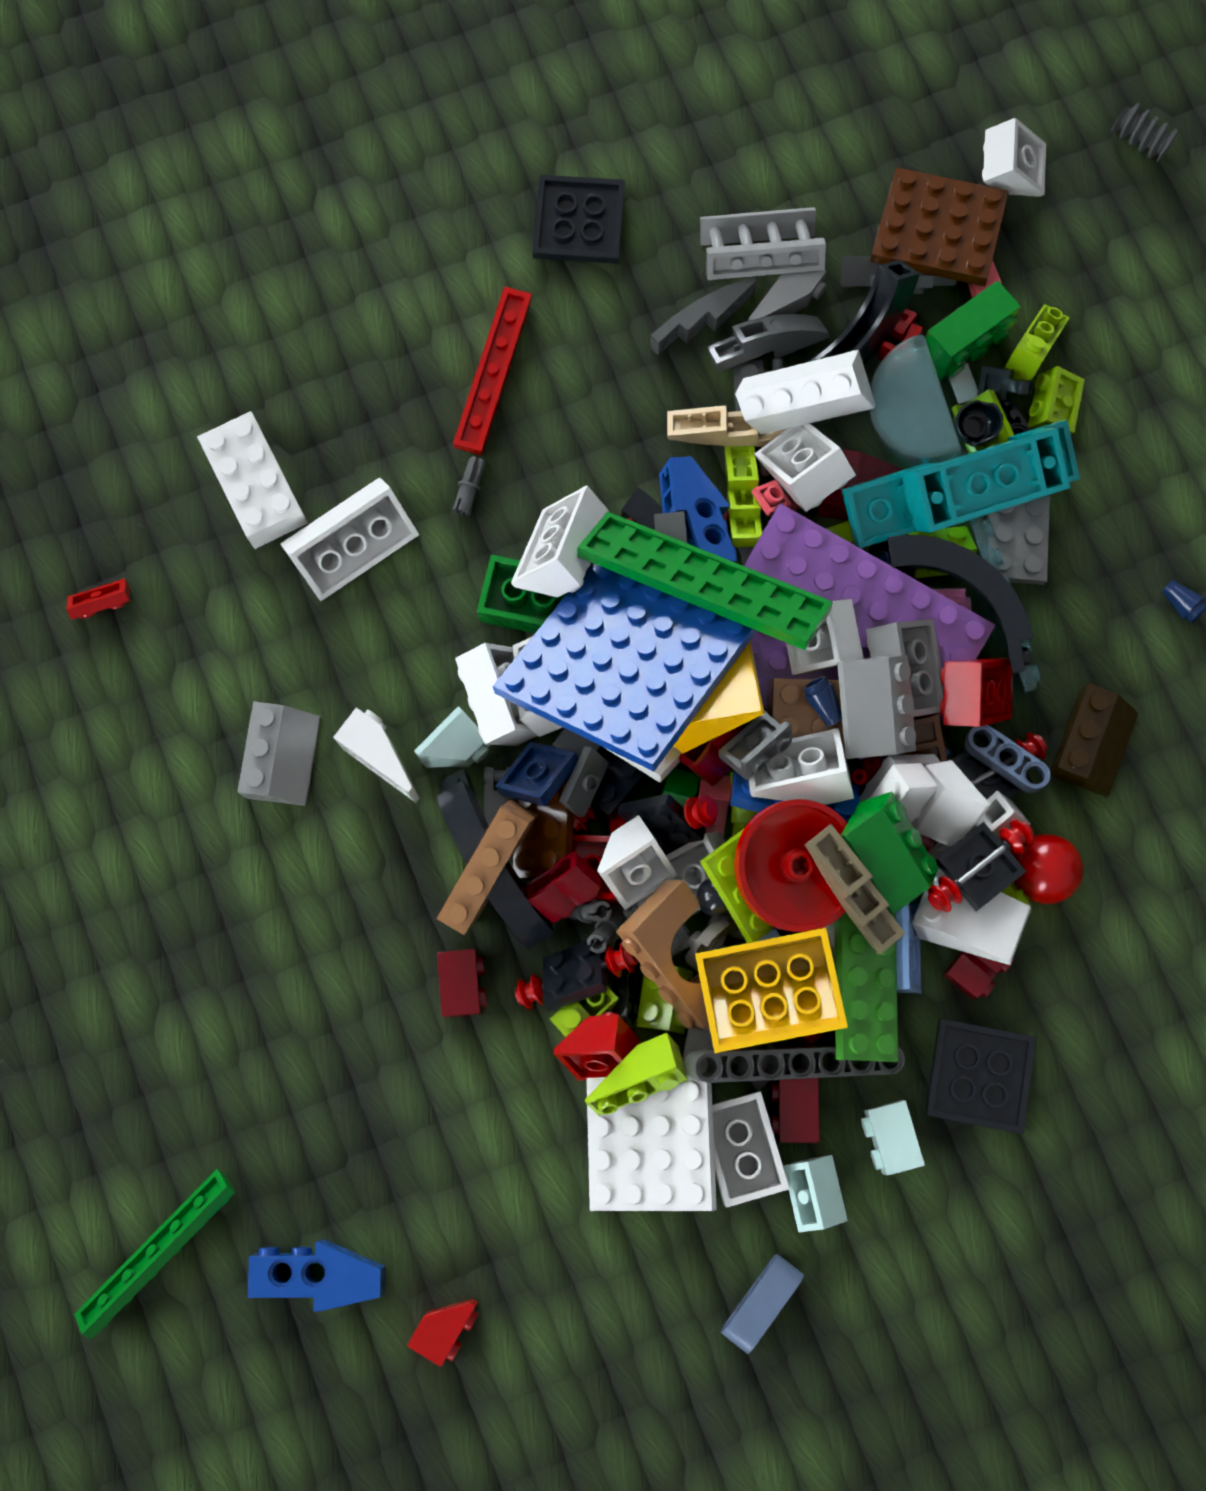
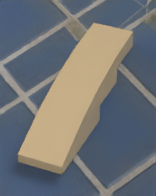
M726 405L667 411V436L669 440L717 446L762 447L787 430L783 429L760 434L744 420L742 411L727 412Z

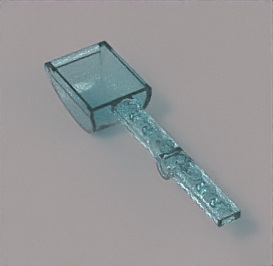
M923 335L913 336L897 345L883 359L875 372L870 387L876 404L874 409H870V415L879 440L893 458L909 468L923 463H941L962 456L961 446L926 339ZM982 516L969 520L981 557L1000 572L999 566L1004 565L999 548L993 549L989 539L994 536L990 520H983ZM1029 641L1021 643V647H1028V652H1032ZM1036 664L1025 666V673L1019 674L1025 693L1038 689L1036 683L1042 680Z

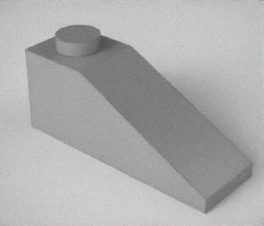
M826 270L781 274L748 321L772 315L794 314L806 308L813 298L818 300L827 285L824 283Z

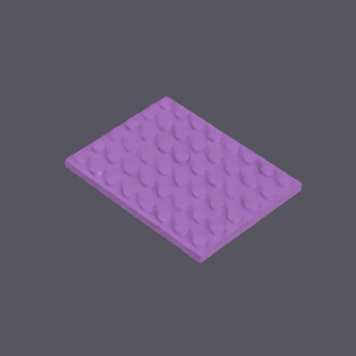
M779 503L744 564L745 567L830 601L852 599L864 659L871 658L867 646L866 629L896 622L934 619L940 661L943 668L946 661L976 659L995 627V624L781 503ZM759 631L751 639L763 708L767 710L769 680L773 678L816 679L826 676L827 680H839L838 667L792 675L786 642ZM939 712L937 714L939 715V720L941 721L942 716ZM869 757L859 758V762L861 763L865 758L868 759Z

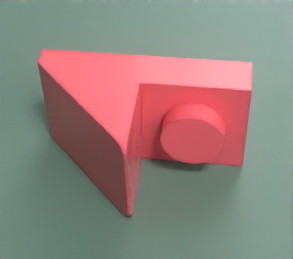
M725 775L713 786L700 779L698 797L708 795L718 807V815L714 825L703 827L706 829V833L720 831L724 837L731 795V778Z

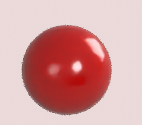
M1054 834L1033 836V846H1024L1023 854L1014 855L1016 860L1026 870L1022 876L1014 881V884L1018 890L1022 889L1023 894L1031 901L1040 904L1060 903L1071 897L1082 882L1084 867L1081 855L1071 842L1061 836Z

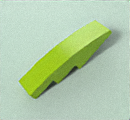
M724 446L727 500L730 505L728 512L731 543L735 548L755 547L762 535L761 507L751 492L759 484L756 456L754 454L755 448L754 446Z

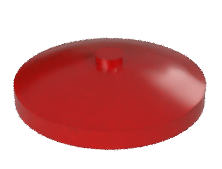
M805 799L781 801L764 808L744 828L735 851V879L739 892L748 908L766 924L784 931L807 932L822 929L832 924L846 912L820 873L805 846L808 841L830 824L833 825L841 836L847 822L830 807Z

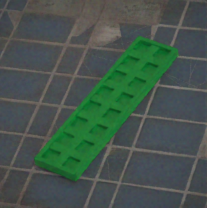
M608 511L577 547V557L803 650H806L832 609L833 601Z

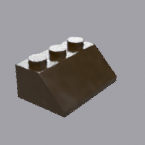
M1088 683L1078 692L1052 763L1050 775L1104 797H1109L1138 712L1119 694Z

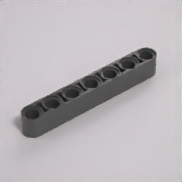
M836 1044L753 1047L715 1053L714 1049L691 1051L686 1056L684 1070L690 1078L707 1083L896 1074L902 1070L905 1064V1055L902 1049L898 1047V1062H886L883 1065L882 1062L858 1061L857 1065L853 1066L852 1061L836 1060ZM827 1053L829 1057V1063L827 1067L824 1068L822 1060L824 1055ZM767 1055V1057L769 1058V1066L765 1071H763L761 1067V1062L763 1058ZM795 1055H798L799 1065L794 1070L792 1059ZM734 1057H737L739 1065L737 1070L732 1073L730 1063ZM706 1058L708 1068L701 1075L699 1063L702 1059Z

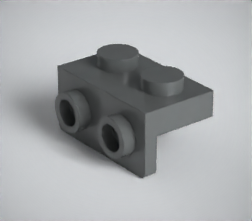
M764 711L763 715L755 718L719 750V758L745 780H748L753 774L761 773L767 767L772 757L777 753H783L792 742V725L788 721L780 724Z

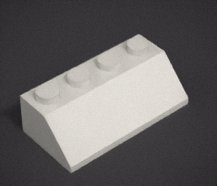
M859 350L743 378L735 393L744 420L760 434L870 410L876 407Z
M379 477L282 542L281 546L318 599L322 601L419 536V533L391 488Z
M588 486L577 490L542 510L511 584L514 587L559 597L567 592L573 593L583 585V578L591 562L577 557V547L606 512H609Z

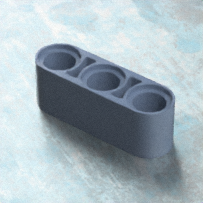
M991 726L973 727L964 740L966 751L1022 791L1035 793L1049 782L1050 770L1045 763ZM973 735H984L988 740V746L985 748L976 746L973 741ZM1001 752L1010 753L1014 758V765H1004L1000 761L999 754ZM1028 770H1034L1040 775L1039 784H1032L1027 780L1026 772Z
M778 1253L775 1254L725 1322L720 1333L746 1354H749L797 1289L804 1274Z

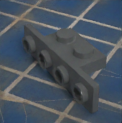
M843 256L841 258V286L871 287L878 265L881 264L870 262L871 256ZM920 273L913 294H923L924 288H933V286H955L957 280Z

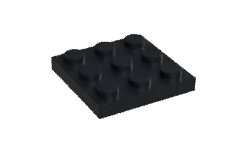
M540 175L532 251L533 258L619 264L625 180Z
M938 1019L925 1115L1024 1134L1037 1037Z

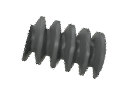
M1139 102L1132 108L1127 106L1113 124L1110 132L1113 134L1121 129L1119 135L1121 140L1130 136V146L1140 142L1138 152L1140 153L1150 148L1147 158L1152 159L1159 154L1158 163L1174 143L1178 129H1174L1168 134L1166 133L1169 125L1168 122L1157 127L1158 115L1149 121L1147 120L1150 113L1149 109L1142 114H1138L1141 105Z

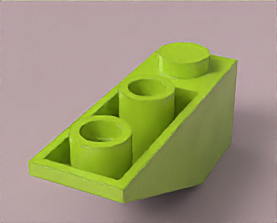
M1046 304L1043 305L1005 368L1014 369L1013 379H1033L1070 317L1063 314L1058 308L1050 307Z
M668 1033L638 1044L585 1099L586 1104L598 1116L615 1113L620 1107L630 1103L642 1102L652 1094L672 1090L679 1083L687 1081L679 1046Z

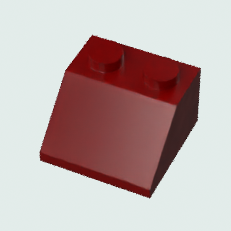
M605 1012L600 1016H588L554 1048V1055L578 1081L587 1080L586 1078L607 1077L642 1042L619 1014Z

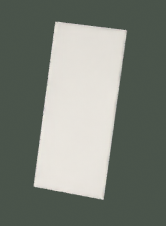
M968 363L964 365L965 368L952 379L949 377L958 404L973 400L977 397L978 393Z

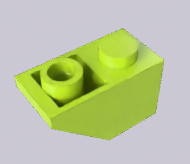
M607 986L606 992L562 1007L550 1020L567 1037L588 1016H600L602 1013L611 1012L619 998Z

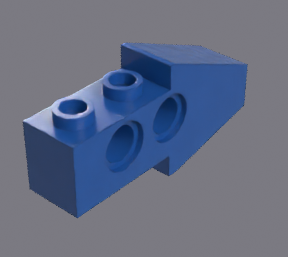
M691 456L670 457L659 473L662 512L684 511L688 544L736 562V549L731 543L727 523L723 519V515L730 507L729 503Z
M325 1239L315 1242V1253H312V1247H293L292 1253H279V1247L259 1248V1253L249 1256L247 1298H314L313 1312H319L379 1298L385 1294L384 1265ZM280 1263H286L291 1267L292 1276L290 1280H283L279 1277L278 1267ZM313 1263H319L324 1267L325 1276L322 1280H316L311 1276L310 1268Z

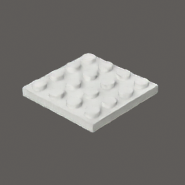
M687 1075L688 1080L679 1083L674 1089L657 1092L648 1096L642 1102L630 1103L618 1108L615 1113L598 1116L587 1105L590 1211L717 1210L711 1083L694 1080ZM606 1077L586 1078L587 1097Z

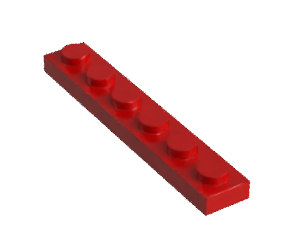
M505 286L503 288L454 438L453 446L456 449L478 455L483 454L530 309L532 293Z

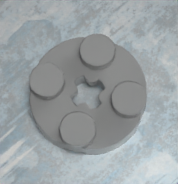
M731 916L712 917L708 923L709 926L703 932L696 931L688 940L687 946L690 950L686 954L685 959L686 963L695 971H698L695 953L726 948L727 946L724 942L727 935L732 938L735 936L738 926Z

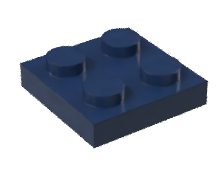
M530 742L495 787L500 795L546 807L571 774L579 758L572 751Z

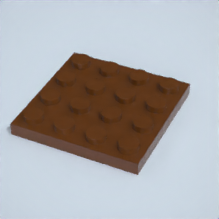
M896 167L870 262L885 264L901 260L920 273L986 286L1009 191Z

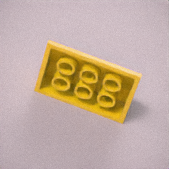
M751 640L673 745L682 754L764 714Z
M826 928L695 953L715 1053L848 1028Z

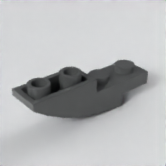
M780 314L761 317L732 326L734 336L707 346V349L718 372H721L751 359L758 358L768 352H771L773 357L778 359L830 337L817 316Z

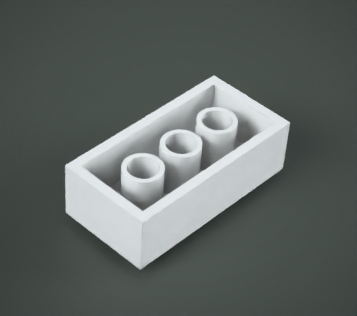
M251 411L197 436L247 539L254 549L308 524Z

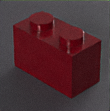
M476 949L437 952L441 1017L452 1018L483 1015L482 1007H487L486 988H481L480 975H485L484 957L478 956Z
M818 1078L783 1079L771 1082V1102H777V1115L771 1116V1127L773 1134L777 1135V1142L819 1143Z

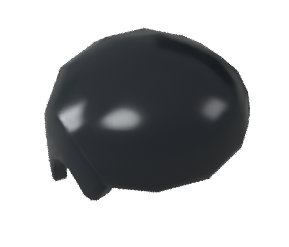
M980 400L972 401L961 407L954 419V431L960 440L974 447H982L994 441L1003 428V414L995 403H986Z

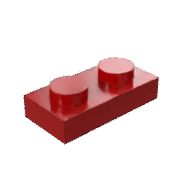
M126 578L68 596L66 611L70 619L73 620L79 617L85 619L92 617L98 611L107 608L118 609L124 606L130 600V587Z

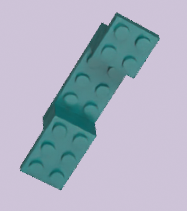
M1061 420L1007 437L1008 442L948 461L923 463L841 489L855 546L861 549L888 540L887 537L901 536L914 531L934 532L1069 489V482L1080 479L1068 420Z

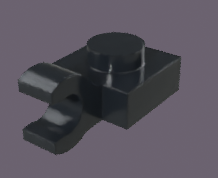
M985 365L981 369L977 396L986 390H994L997 399L1008 400L1010 392L1026 395L1033 393L1035 381L1013 379L1014 369Z

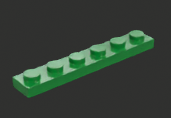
M216 1169L74 1314L83 1336L92 1340L104 1329L112 1318L132 1301L134 1296L157 1275L158 1271L174 1255L179 1253L182 1247L236 1193L223 1172Z

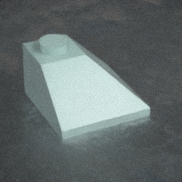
M458 706L414 752L426 768L468 767L474 761L476 763L482 761L489 753L488 747L490 745L484 743V740L478 733L476 724Z

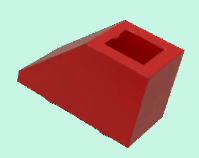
M470 1299L428 1311L423 1316L407 1347L442 1367L446 1359L452 1362L462 1345L457 1339L463 1328L469 1332L479 1315L478 1312L474 1311L478 1302Z

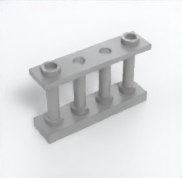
M815 207L700 217L701 246L712 245V247L706 248L707 279L717 280L825 270V239H811V236H815ZM799 238V240L782 241V239ZM770 240L768 243L753 244V241ZM741 243V245L724 246V244Z

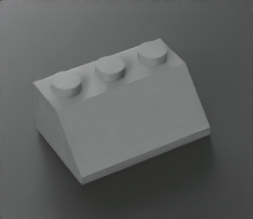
M934 619L896 622L866 629L867 646L871 658L908 655L911 669V696L914 703L913 717L939 713L940 703L944 698V686L940 680L942 666Z
M908 655L837 662L846 759L896 755L916 751V732L913 720L914 703L911 696V669Z
M253 701L237 792L246 799L306 806L321 717L285 705Z

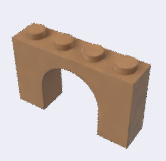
M509 800L499 808L436 918L437 920L463 935L470 930L488 903V896L516 848L523 842L537 818V814L513 800Z
M666 879L616 932L623 940V948L629 954L635 956L641 964L640 969L642 973L650 980H653L660 989L658 993L661 998L668 1004H671L676 1010V1017L679 1022L687 1028L706 1030L709 1027L699 973L689 980L683 979L676 971L671 957V947L676 932L700 905L697 897L684 880Z

